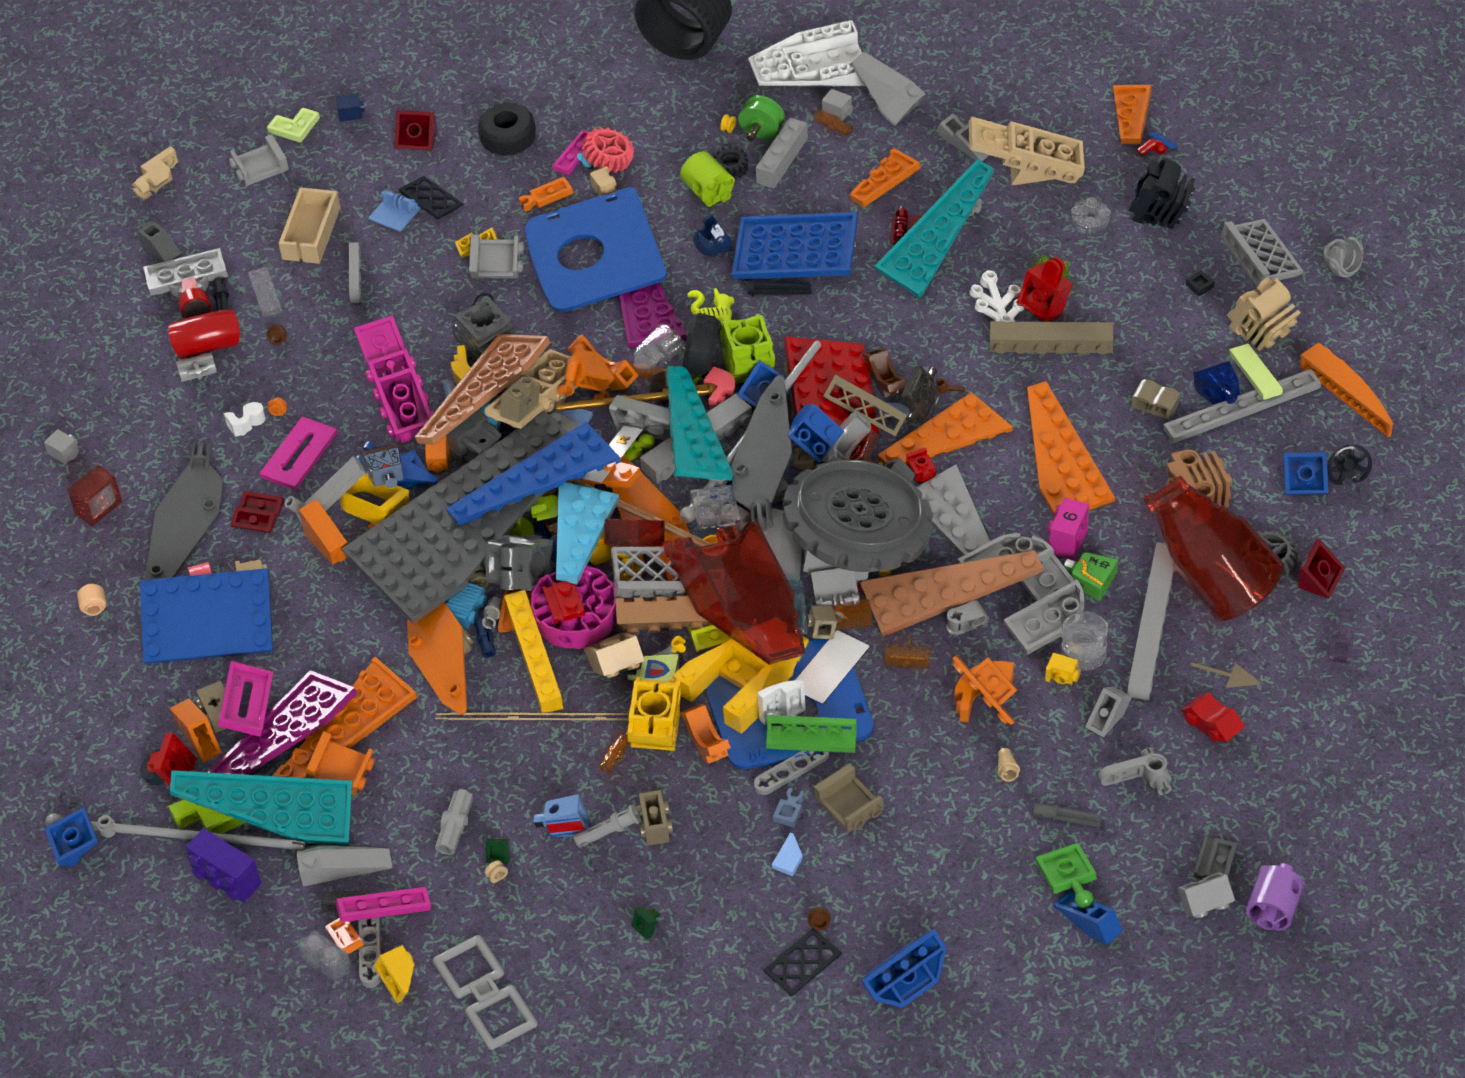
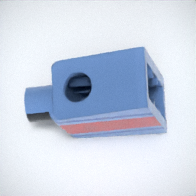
M578 794L547 801L545 803V812L534 815V824L536 828L547 827L552 837L574 836L589 828V816Z

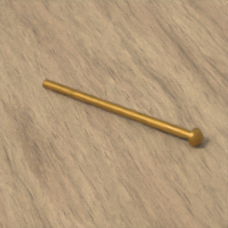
M708 383L695 385L699 396L709 395L710 398L716 386ZM666 388L663 389V392L621 396L642 402L669 400L667 398L669 390ZM615 397L557 403L556 412L610 406Z

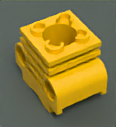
M636 677L633 686L627 732L628 742L631 743V747L675 751L680 719V680L665 682L641 680V677Z

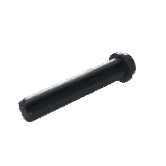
M754 280L748 282V294H751L752 297H754V294H811L812 289L810 283H754Z

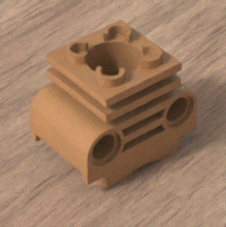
M1183 450L1171 454L1173 462L1167 463L1166 471L1169 478L1165 484V490L1169 498L1174 501L1180 520L1189 518L1192 526L1210 521L1213 517L1214 507L1216 511L1220 510L1221 503L1224 508H1228L1229 499H1231L1230 486H1232V478L1229 473L1225 472L1223 460L1218 458L1215 451H1211L1210 458L1207 453H1204L1202 460L1198 453L1193 450Z

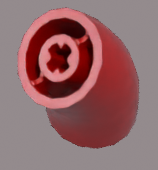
M231 309L210 312L172 322L168 330L171 345L175 353L182 359L217 349L237 346L240 338L239 323L234 311Z

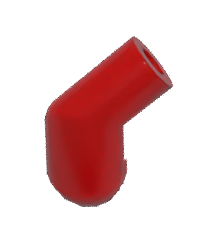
M1150 139L1136 150L1143 157L1150 151H1157L1160 155L1164 154L1167 147L1159 140Z

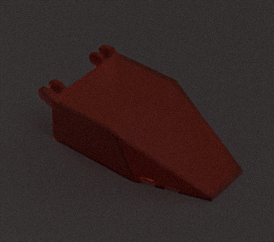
M757 521L751 522L741 535L733 525L728 526L726 532L723 528L716 529L718 543L696 548L691 537H687L684 540L676 538L674 545L670 540L663 543L665 556L670 559L698 615L768 665L805 655L802 631L799 629L797 622L799 615L794 606V591Z

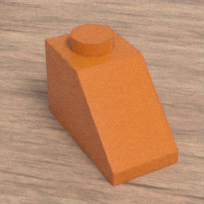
M444 436L434 445L425 444L428 471L436 473L449 471L450 445L447 441V436Z

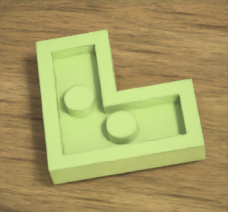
M301 108L293 120L276 115L267 126L268 133L301 143L319 120V112Z

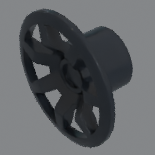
M1354 444L1342 446L1331 455L1328 461V476L1336 485H1343L1342 482L1347 474L1351 476L1354 483L1363 481L1371 472L1372 458L1369 452L1362 446ZM1354 449L1361 450L1364 454L1355 456ZM1366 457L1368 459L1367 468L1358 464V462H1362ZM1341 471L1338 480H1336L1332 472ZM1355 471L1365 472L1357 481Z

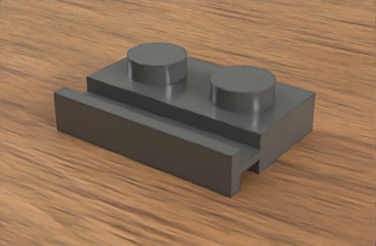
M1205 835L1194 870V878H1197V876L1205 878L1218 872L1227 874L1229 878L1238 843L1218 838L1214 840Z

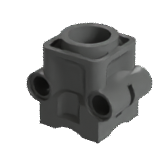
M505 535L489 541L486 546L484 559L487 582L499 584L500 588L504 590H533L542 577L553 573L551 567L553 540L542 539L538 535H526L523 537Z

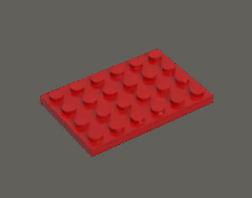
M786 336L784 348L788 374L792 372L815 341L821 342L820 349L791 387L795 417L805 404H815L840 427L852 413L823 396L835 375L873 395L868 367L863 353H865L864 344ZM834 386L830 396L836 399L845 397L844 391ZM857 397L848 399L850 407L854 409L863 407L862 401ZM875 407L867 408L868 417L876 418ZM871 424V431L863 438L864 440H877L879 438L878 427Z

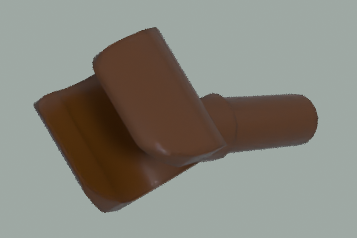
M944 378L936 380V390L938 393L965 391L964 386L947 385Z

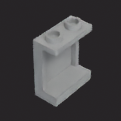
M272 134L265 136L267 145L239 156L236 155L234 150L230 151V166L232 169H236L238 180L243 181L246 186L289 170L286 156Z
M471 235L469 264L471 278H519V272H523V261L520 260V254L524 253V243L520 242L519 235H515L514 240H481L479 235Z

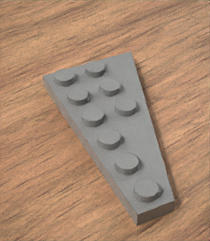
M957 465L917 486L922 492L921 499L928 501L933 512L932 523L934 527L962 556L990 542Z

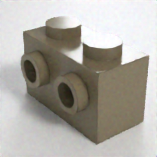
M661 790L640 793V805L636 806L641 819H643V824H639L641 837H646L647 846L670 842L669 833L673 832L671 819H666V815L669 814L668 802L663 801Z

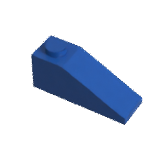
M1068 891L1053 904L1055 908L1089 937L1107 945L1123 931L1114 909L1095 901L1088 908H1080L1075 902L1076 893Z

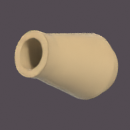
M1003 748L998 751V775L1004 781H1013L1018 777L1020 768L1012 756L1011 750Z

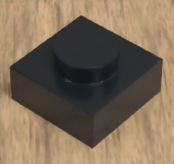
M1202 270L1186 279V286L1198 296L1214 288L1215 281Z

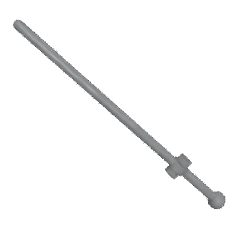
M815 341L786 378V392L820 349V341ZM744 435L726 457L730 466ZM707 479L709 481L690 506L681 509L680 519L685 523L693 522L696 518V510L712 489L719 485L724 487L728 481Z
M56 813L49 814L46 817L45 825L48 827L63 818ZM108 815L101 816L98 822L91 821L93 829L99 831L106 838H110L118 832L192 840L200 832L117 824ZM212 833L225 842L233 844L303 850L305 848L303 841Z

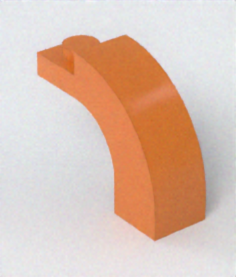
M584 335L578 336L567 348L571 355H573V347L582 344L585 350L598 353ZM602 357L614 377V380L609 384L610 389H627L637 378L638 374L627 360L612 362Z
M993 661L1012 683L1014 663ZM965 673L959 679L954 690L955 703H957L956 713L960 714L961 722H969L972 703L982 693L979 689L975 691L967 682L970 678Z
M700 704L680 712L689 736L706 763L709 764L729 756L727 749L731 748L728 740L722 739L716 732L705 705Z

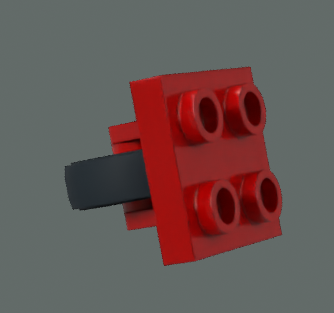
M166 733L161 748L151 752L142 762L140 773L142 778L151 785H159L165 782L170 787L171 772H193L197 757L174 733Z

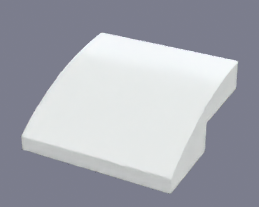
M802 680L779 683L757 692L759 720L764 725L767 724V715L796 716L806 710L804 682Z

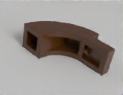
M881 347L863 353L870 376L883 397L887 398L904 392V388L908 387L907 379L899 376L895 371L888 350Z

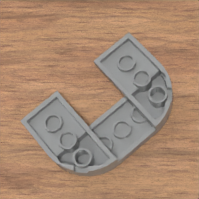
M1013 533L1000 536L958 558V564L1036 551L1044 572L1020 581L1035 600V603L1004 619V625L1028 655L1061 636L1064 639L1068 638L1077 630L1084 616V592L1079 581L1072 578L1054 555V549L1046 541L1036 536L1030 538L1021 536V533Z

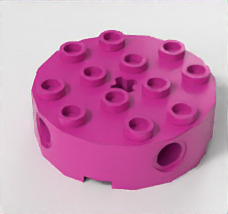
M586 565L578 583L575 584L585 610V616L565 622L561 620L558 621V624L554 623L542 587L546 586L547 588L561 581L556 580V572L550 575L546 574L538 581L532 591L531 609L540 635L549 643L563 648L581 649L600 642L611 633L617 623L616 599L614 598L615 587L601 570Z

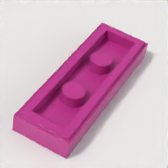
M582 130L552 165L553 170L566 175L571 174L581 162V160L577 159V155L579 153L582 154L583 141L589 133L588 131Z

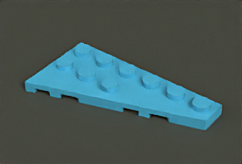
M567 482L559 487L556 580L567 581L573 584L578 583L619 501V494Z

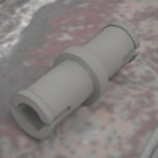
M498 597L490 598L488 605L483 611L484 618L482 624L487 629H492V626L494 628L496 621L500 617L502 602Z

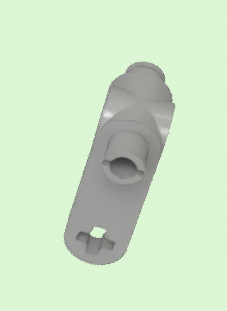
M1149 747L1150 753L1147 748L1142 750V757L1106 766L1098 773L1101 784L1104 786L1144 776L1151 788L1157 789L1159 795H1163L1162 789L1165 794L1169 793L1172 789L1171 785H1169L1171 776L1167 769V760L1164 756L1155 753L1153 747Z

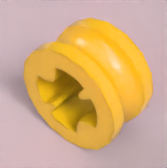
M725 114L722 118L720 129L721 131L727 130L728 133H731L736 126V117L732 116L730 118L729 115Z

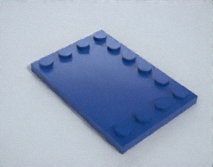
M858 213L741 217L732 269L733 280L851 275Z
M268 568L140 581L144 664L273 652Z

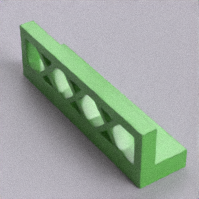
M767 715L766 749L856 752V719ZM772 723L782 724L783 726H772ZM800 724L804 725L805 727H797L796 725ZM823 725L827 726V728H820L818 726ZM846 726L852 727V729H842L840 727Z

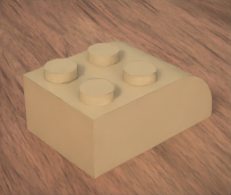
M625 632L605 638L596 644L583 648L593 671L602 676H607V678L619 675V670L625 668L627 670L640 667L639 663L645 661L637 637Z

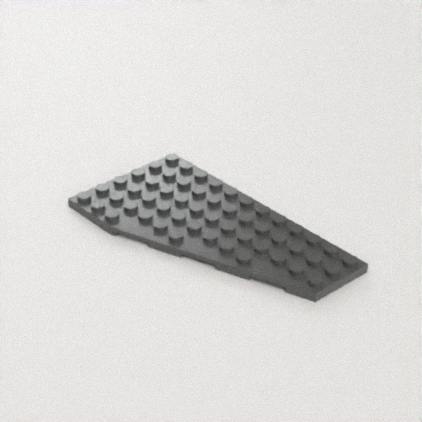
M545 411L541 412L524 427L516 429L342 548L344 555L414 624L466 588L469 584L468 580L484 562L487 543L508 535L507 533L523 514L529 512L531 507L537 503L544 493L537 496L531 494L521 498L522 501L519 503L513 501L503 505V509L498 511L490 510L481 515L482 517L460 526L450 517L446 508L568 432Z

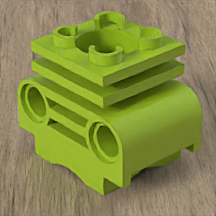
M756 314V316L742 320H720V338L723 346L722 358L727 372L733 376L735 384L746 382L759 360L769 367L775 368L773 343L767 331L763 315Z

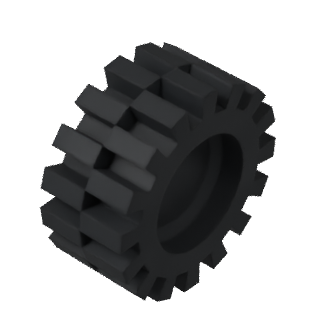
M728 146V149L723 147L722 151L718 150L717 154H714V158L735 180H737V176L742 178V174L745 175L747 173L748 156L743 149L738 150L736 146L732 149V146ZM729 161L737 162V163L734 164V165H725V164H724V163L729 162Z

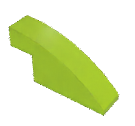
M186 800L168 806L172 819L178 829L200 821L203 828L207 831L223 834L246 823Z

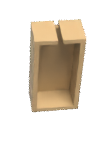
M299 188L279 241L282 260L300 261L302 259L303 262L320 264L341 208L337 191Z

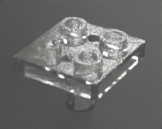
M732 485L690 491L698 530L701 528L707 529V526L714 528L715 526L722 527L740 524L741 519L737 503L734 500Z

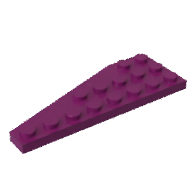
M310 670L265 715L261 736L246 734L208 773L249 775L329 723L357 694L355 688Z

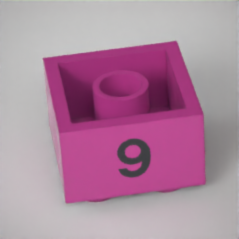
M1064 498L1062 504L1057 506L1055 519L1050 521L1047 531L1050 533L1047 543L1054 549L1055 556L1075 560L1088 531L1089 504Z

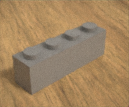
M793 118L788 119L756 166V181L758 184L770 188L776 187L808 139L806 122Z

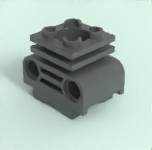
M489 297L455 315L457 321L452 325L454 338L459 342L460 346L465 345L466 354L474 363L498 334L515 335L511 330V320Z

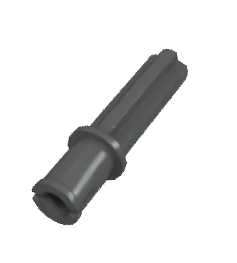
M1036 802L1034 806L1033 817L1052 819L1053 822L1062 820L1095 827L1101 825L1102 816L1098 814L1059 808L1058 804L1051 806Z

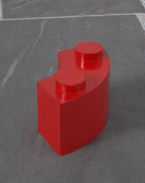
M1211 693L1197 696L1181 709L1185 721L1191 726L1195 725L1214 742H1227L1245 727L1235 710L1219 703Z

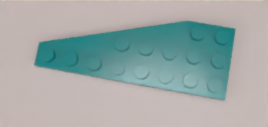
M189 771L171 772L170 795L307 844L344 846L349 844L352 781Z

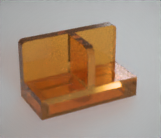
M907 637V645L889 644L885 650V666L929 669L931 647L911 646V637Z

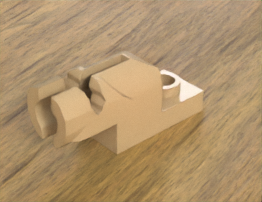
M170 146L140 166L143 175L132 186L135 187L133 189L135 194L142 200H146L152 195L150 191L156 193L161 187L173 180L170 169L178 163L175 149Z

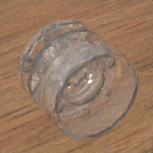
M1076 612L1068 616L1062 626L1061 655L1077 659L1079 670H1092L1101 666L1106 660L1107 622L1093 612Z

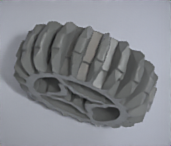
M1265 528L1262 533L1256 530L1255 535L1249 533L1248 538H1244L1239 549V560L1242 569H1246L1247 575L1253 573L1254 579L1261 576L1262 582L1265 577H1269L1271 582L1274 577L1280 581L1282 575L1287 577L1289 572H1293L1297 564L1298 551L1295 548V542L1291 541L1290 536L1284 537L1283 531L1277 534L1274 529L1272 532H1268Z

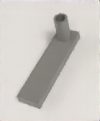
M353 456L305 503L293 496H289L285 500V507L295 512L301 522L300 508L317 499L326 511L366 472L359 459Z

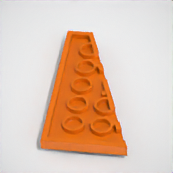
M971 392L879 453L878 460L885 464L887 461L901 458L906 464V454L922 448H926L927 454L932 458L937 454L947 453L974 444L976 441L986 438L990 439L1004 432H1011L1013 427Z

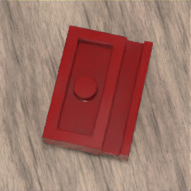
M561 581L547 588L546 586L542 587L555 624H558V621L561 620L565 622L585 616V610L575 584Z

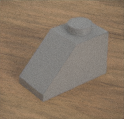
M1115 687L1103 688L1085 727L1105 737L1124 715L1132 697Z

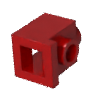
M926 448L906 454V465L915 474L913 479L916 484L926 482L936 476L935 466L927 454Z

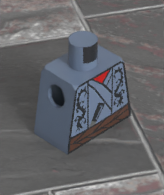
M398 442L360 451L361 464L375 486L385 484L386 487L393 488L397 485V481L403 479Z

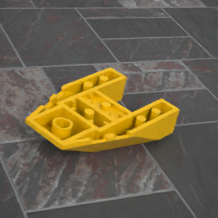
M774 619L686 662L673 675V680L675 682L680 680L681 697L689 702H693L719 676L741 688L723 706L725 724L742 734L759 718L757 692L772 685L787 682L789 678L791 679L797 662L800 661L809 639L799 633H789V627Z

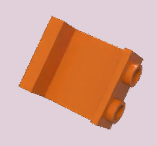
M323 731L306 769V778L352 781L351 795L356 796L358 789L363 790L367 778L364 776L366 772L371 771L375 759L372 758L373 750L368 749L365 755L331 742L332 734Z

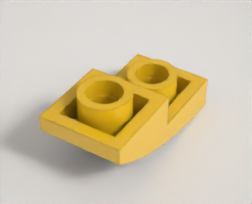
M493 228L479 234L481 240H499ZM473 233L455 242L461 257L470 256L471 235Z

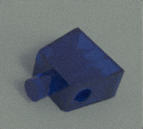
M1229 361L1193 373L1195 390L1212 404L1224 401L1228 404H1233L1237 401L1240 395L1239 378Z

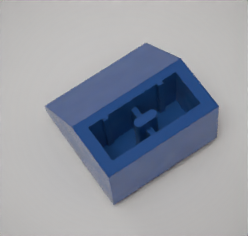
M805 404L793 419L788 437L813 460L820 463L843 434L844 430L815 404Z

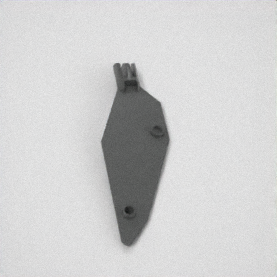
M782 375L776 376L761 395L731 465L734 474L732 477L734 500L751 510L752 529L754 531H758V520L761 529H767L766 517L769 527H773L772 503L792 456L791 439L788 437L790 426L785 379Z
M204 442L199 443L197 455V443H192L189 464L155 510L144 580L174 577L219 515L223 479L210 465L212 443H208L206 456Z

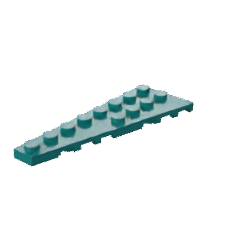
M977 159L875 265L876 271L920 299L993 175V168Z
M668 366L665 373L666 385L669 390L667 398L670 402L668 410L671 415L669 423L670 435L673 440L671 448L674 452L672 460L675 465L674 475L731 481L734 474L688 370L682 366Z

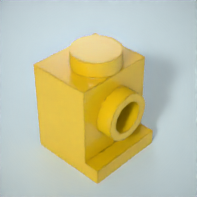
M1053 653L1046 667L1045 681L1050 682L1053 679L1059 684L1070 685L1073 682H1078L1081 670L1078 669V660Z

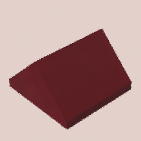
M396 110L394 148L432 151L438 131L435 112Z
M1320 539L1315 540L1300 569L1298 588L1330 599L1345 567Z

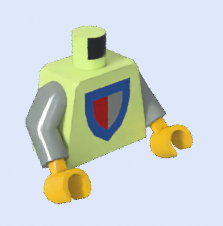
M676 636L672 640L671 645L663 651L651 656H645V661L642 662L641 668L628 670V680L636 681V677H641V680L675 682L673 675L680 668L679 655L677 653L685 652L686 647L683 644L686 641L681 636Z

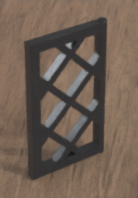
M425 176L399 188V192L408 199H414L419 207L437 220L464 205ZM426 181L431 186H421L419 184ZM407 190H416V194H410ZM419 190L430 191V195L419 194ZM433 190H439L444 196L433 195ZM419 199H428L429 204L423 203ZM432 200H444V205L432 204ZM447 200H453L456 204L447 205ZM433 209H443V211L437 213Z
M812 928L764 968L763 972L792 997L842 955V952ZM812 935L818 939V945H805V941ZM795 949H801V960H787V956ZM804 949H818V960H804ZM822 949H830L835 953L828 960H822ZM777 964H784L783 975H775L770 970ZM787 964H801V975H787ZM804 964H818V968L810 975H804ZM787 979H800V983L793 989L786 985Z

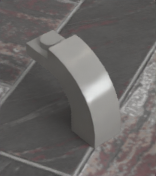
M857 410L841 424L840 428L844 432L822 459L826 463L849 460L855 447L871 431V423Z

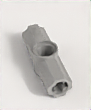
M459 789L454 791L448 811L443 812L441 831L435 845L436 851L441 854H455L460 836L465 833L463 830L465 825H468V813L473 801V794L467 790Z

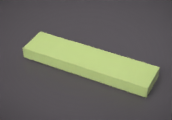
M1249 344L1229 349L1230 356L1263 400L1283 394V388Z

